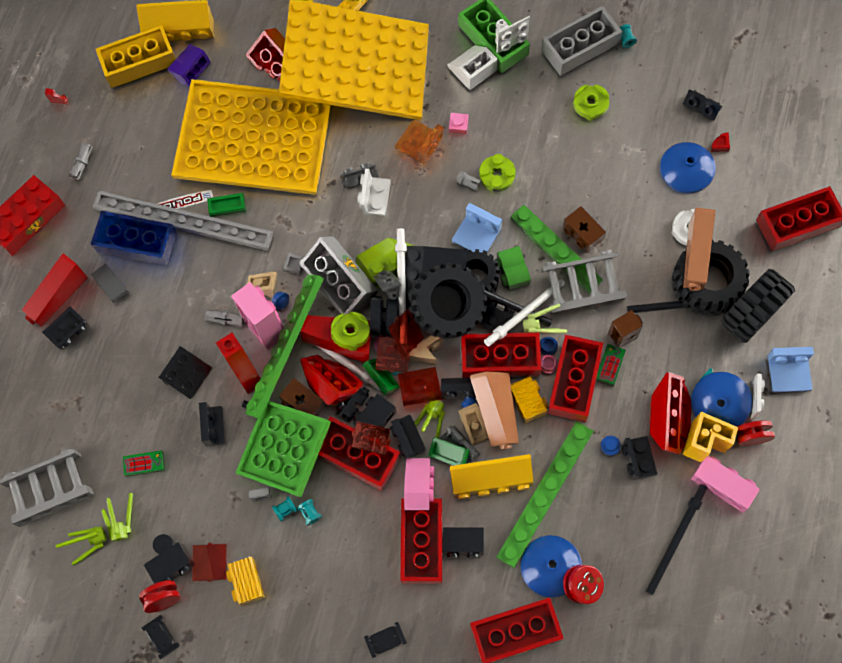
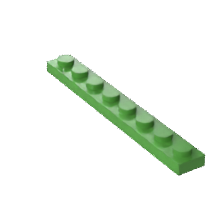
M308 274L304 279L303 287L295 298L294 307L287 316L284 329L281 330L278 342L271 351L268 364L263 369V375L255 386L253 397L247 404L246 415L261 419L324 278L319 275Z
M576 421L498 553L497 559L515 568L594 431Z

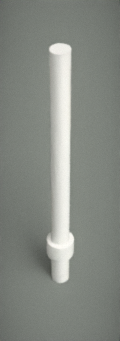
M399 228L397 229V244H395L398 280L402 285L398 287L399 344H407L405 253L407 252V244H405L404 229Z
M562 279L558 280L559 288H562L565 282ZM552 287L548 288L503 326H498L493 330V334L485 339L484 343L487 346H491L498 339L501 340L505 337L511 328L553 295Z
M318 347L359 376L362 382L370 384L379 392L381 391L367 371L362 370L341 354Z

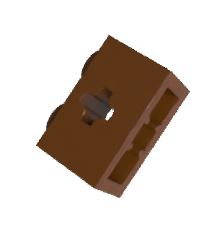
M582 206L564 219L563 230L568 236H572L576 240L578 247L584 249L587 253L605 239L606 231Z
M631 310L612 321L608 335L616 347L622 348L638 338L643 327L642 319Z
M295 378L279 395L282 401L281 405L314 416H318L326 407L325 402ZM298 401H305V403L298 404Z

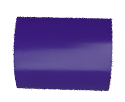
M189 44L169 66L168 71L182 84L190 87L191 79L196 80L211 61L204 50Z

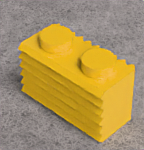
M531 376L511 384L512 398L525 424L546 415L547 408L549 407L544 397L541 398L538 393L540 387L536 380L533 381Z
M252 557L228 564L229 570L226 571L229 583L233 582L234 590L231 593L234 602H238L239 605L243 606L265 598L255 560Z

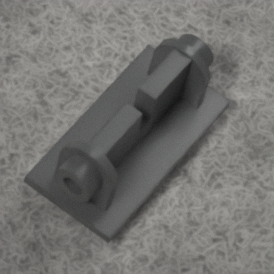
M371 163L360 165L361 169L355 171L353 168L343 170V174L340 175V177L345 178V180H342L343 187L350 188L359 185L358 178L361 177V174H365V169L370 170L372 177L378 178L377 170L373 171L376 165L371 166Z
M382 271L378 275L373 276L382 291L387 292L389 299L394 300L399 296L398 287L402 285L392 271Z
M455 425L449 426L446 432L440 436L443 440L470 449L466 464L471 463L481 455Z

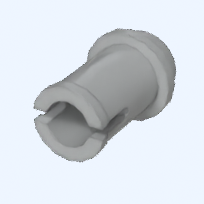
M461 171L456 181L459 182V185L463 184L476 191L481 180L466 174V171Z

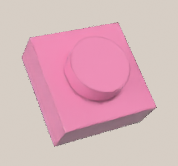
M451 113L449 132L467 134L469 114Z

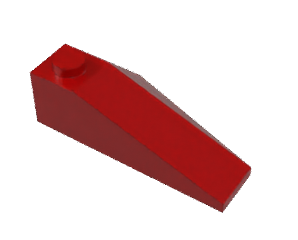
M277 28L264 30L245 55L256 68L267 72L271 78H276L280 81L285 38Z

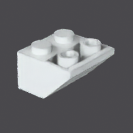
M474 45L449 63L447 67L471 90L497 71L498 59L487 47Z

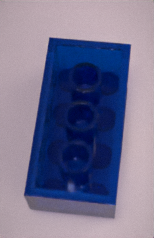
M101 211L90 245L100 254L168 266L177 231L173 224Z

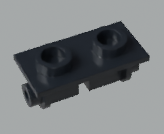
M689 89L683 105L715 120L723 107L720 105V102L710 98L707 99L705 98L706 96L696 92V90Z
M363 386L346 401L340 402L336 407L338 411L335 416L343 415L342 419L347 423L350 420L352 421L359 411V408L354 406L355 402L362 406L369 396L370 390Z

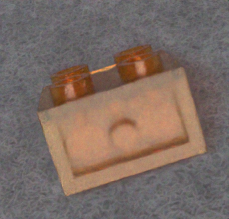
M413 120L396 143L395 149L425 165L443 140L444 127L437 124L434 129H431Z

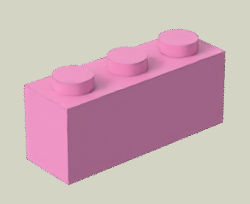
M707 456L691 478V480L699 485L706 486L707 490L743 513L750 507L760 490L756 487L755 482L740 477L736 470L721 465V461L713 456Z
M406 458L404 510H429L430 502H434V466H430V458Z

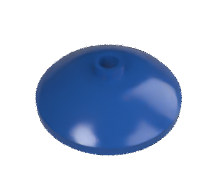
M682 142L666 150L660 162V172L663 180L674 190L682 193H696L710 185L715 176L716 164L711 153L703 146L691 142Z
M714 372L706 375L696 384L691 396V406L695 417L700 412H703L737 427L745 422L751 412L752 395L749 387L740 377L728 372ZM719 399H723L725 401V405L719 406L717 404V401Z
M553 535L542 536L532 541L523 552L521 574L527 586L538 595L550 598L565 595L563 579L566 572L575 565H582V561L577 549L568 540ZM549 561H554L556 563V567H549Z

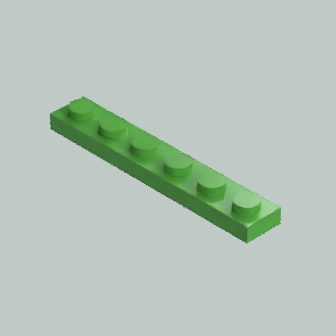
M525 205L521 206L511 215L510 219L557 264L582 260ZM586 264L574 266L578 284L590 294L591 288ZM595 272L597 284L599 286L603 282V279Z

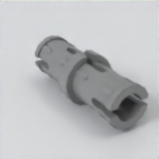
M82 143L77 157L73 160L74 164L69 177L80 180L85 166L87 167L89 163L88 159L93 150L92 146Z
M206 310L205 321L217 322L224 326L227 324L244 326V320L240 314L229 313L225 310L223 312Z

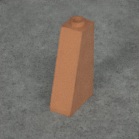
M696 207L689 222L684 287L692 291L703 290L707 283L716 212L713 209Z
M482 372L470 375L491 446H500V450L511 449V445L518 444L519 439L509 373Z

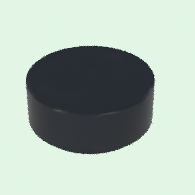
M166 534L158 535L153 541V549L158 554L174 545L173 539Z

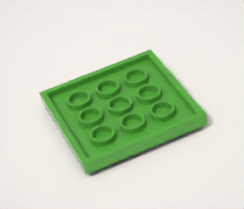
M268 401L261 419H257L236 474L302 497L331 421Z

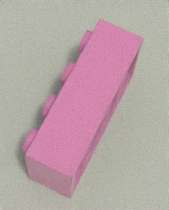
M249 282L231 297L244 322L268 350L278 342L279 334L284 329V326L273 303L270 300L267 301L264 297L265 294L258 285L254 287Z

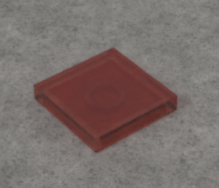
M436 367L398 373L403 406L442 400Z

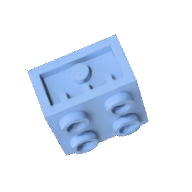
M469 203L466 207V217L453 236L452 243L466 250L471 249L472 252H475V249H479V252H483V250L488 252L502 229V219Z
M813 347L773 348L767 356L772 392H804L812 390L809 359L814 355Z

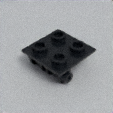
M179 346L158 378L164 384L170 385L191 399L212 367Z

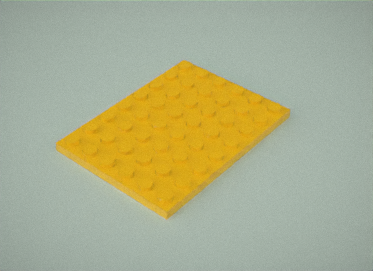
M290 0L278 96L421 120L429 24L309 1Z
M191 79L171 176L175 179L317 195L332 105L278 96L279 89Z

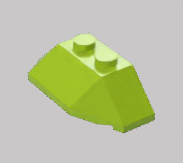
M388 237L356 256L355 263L377 289L379 285L373 276L378 275V273L392 271L396 278L398 277L397 253L395 252L396 239Z

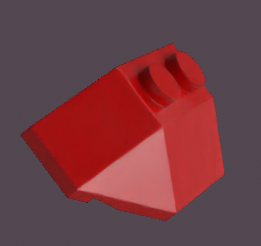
M318 354L300 359L309 388L327 405H335L346 401L363 386V382L342 364L329 359H323V356Z
M667 372L651 396L650 435L662 450L681 454L685 448L691 427V398L684 384V377Z

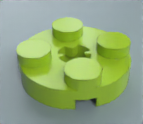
M583 85L575 92L573 107L580 116L593 121L607 112L610 102L609 94L600 85ZM588 99H594L595 104H589Z
M501 154L488 157L479 168L481 183L485 188L492 191L494 189L500 191L508 189L514 183L516 175L513 162ZM495 170H499L502 175L494 176L493 174Z
M341 313L335 317L331 324V338L342 348L355 351L369 339L370 327L368 321L360 313ZM349 327L350 329V327H353L354 333H347L346 328Z

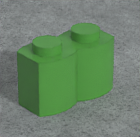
M517 246L497 252L495 260H497L498 267L503 274L501 275L503 286H507L509 291L529 285L531 277L520 247Z

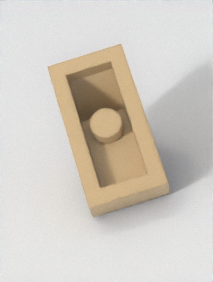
M277 272L249 275L247 284L251 282L254 287L258 285L265 295L273 298L278 283Z
M429 336L409 350L408 360L436 365V359L430 351L439 349L443 339Z
M477 403L458 410L461 417L460 422L472 445L489 438Z

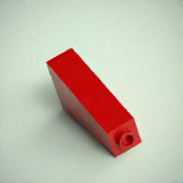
M64 253L59 257L22 309L26 314L25 319L32 325L37 323L42 327L88 279L81 268Z
M307 315L299 332L301 333V341L364 363L369 360L371 333L363 346L358 347L355 351H351L338 346L331 338V324L335 317ZM349 327L346 328L347 333H354L353 327H350V329Z
M233 332L215 342V344L249 395L255 391V386L261 378Z

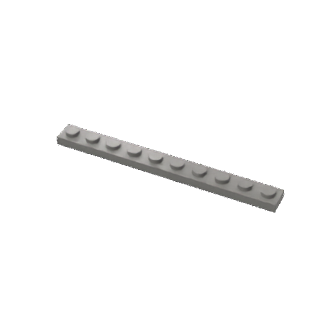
M98 191L93 204V208L98 211L132 219L138 218L144 222L147 221L268 251L273 237V232L103 191Z

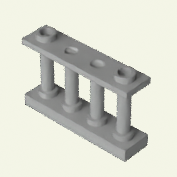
M612 250L601 252V256L556 264V261L545 263L541 273H549L554 297L553 305L548 307L556 304L561 305L559 308L550 311V314L627 298L626 290L620 291V287H617L612 259L619 256L618 252L612 253ZM604 261L610 286L609 293L602 294L598 289L594 262ZM586 264L591 288L590 297L583 298V295H580L574 266ZM567 268L573 295L571 297L572 301L564 302V299L561 297L556 270Z
M75 449L64 450L61 452V455L17 473H8L4 476L5 478L0 479L1 485L10 487L17 508L16 514L10 516L12 524L21 527L94 496L92 488L81 483L74 462L75 459L81 457L79 452ZM65 463L74 485L73 490L67 493L63 492L55 469ZM48 471L55 493L54 498L48 501L43 498L36 476ZM27 479L30 481L36 500L35 506L29 509L25 508L18 486L19 482Z

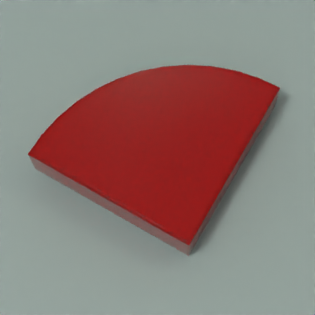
M46 88L44 94L50 103H68L69 99L64 94L61 96L55 93L54 89Z
M729 132L720 134L713 141L711 152L730 150Z

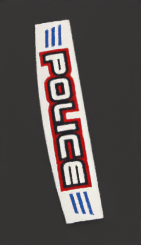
M212 190L202 191L157 204L180 209L205 202L207 198H212L213 194Z

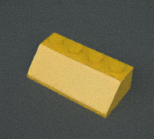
M207 0L137 4L136 6L140 32L162 25L169 41L214 38V19Z
M162 25L95 49L104 75L111 88L169 68L176 60Z
M530 454L450 466L454 498L458 497V500L469 499L470 495L477 494L478 497L489 496L490 492L497 491L498 494L509 493L510 489L525 491L530 489L534 482Z

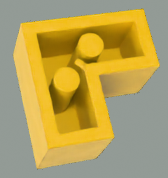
M700 412L692 421L682 455L702 462L710 454L712 448L725 453L734 445L738 427Z

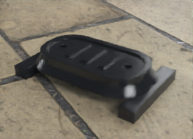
M159 615L142 627L143 631L146 630L147 636L156 651L161 653L158 655L160 659L180 646L178 642L174 644L172 635L164 622L161 621L163 619L162 615Z
M399 622L394 623L396 627H388L371 635L370 638L368 635L364 636L372 658L376 657L375 653H383L400 645L401 642L403 645L407 643Z

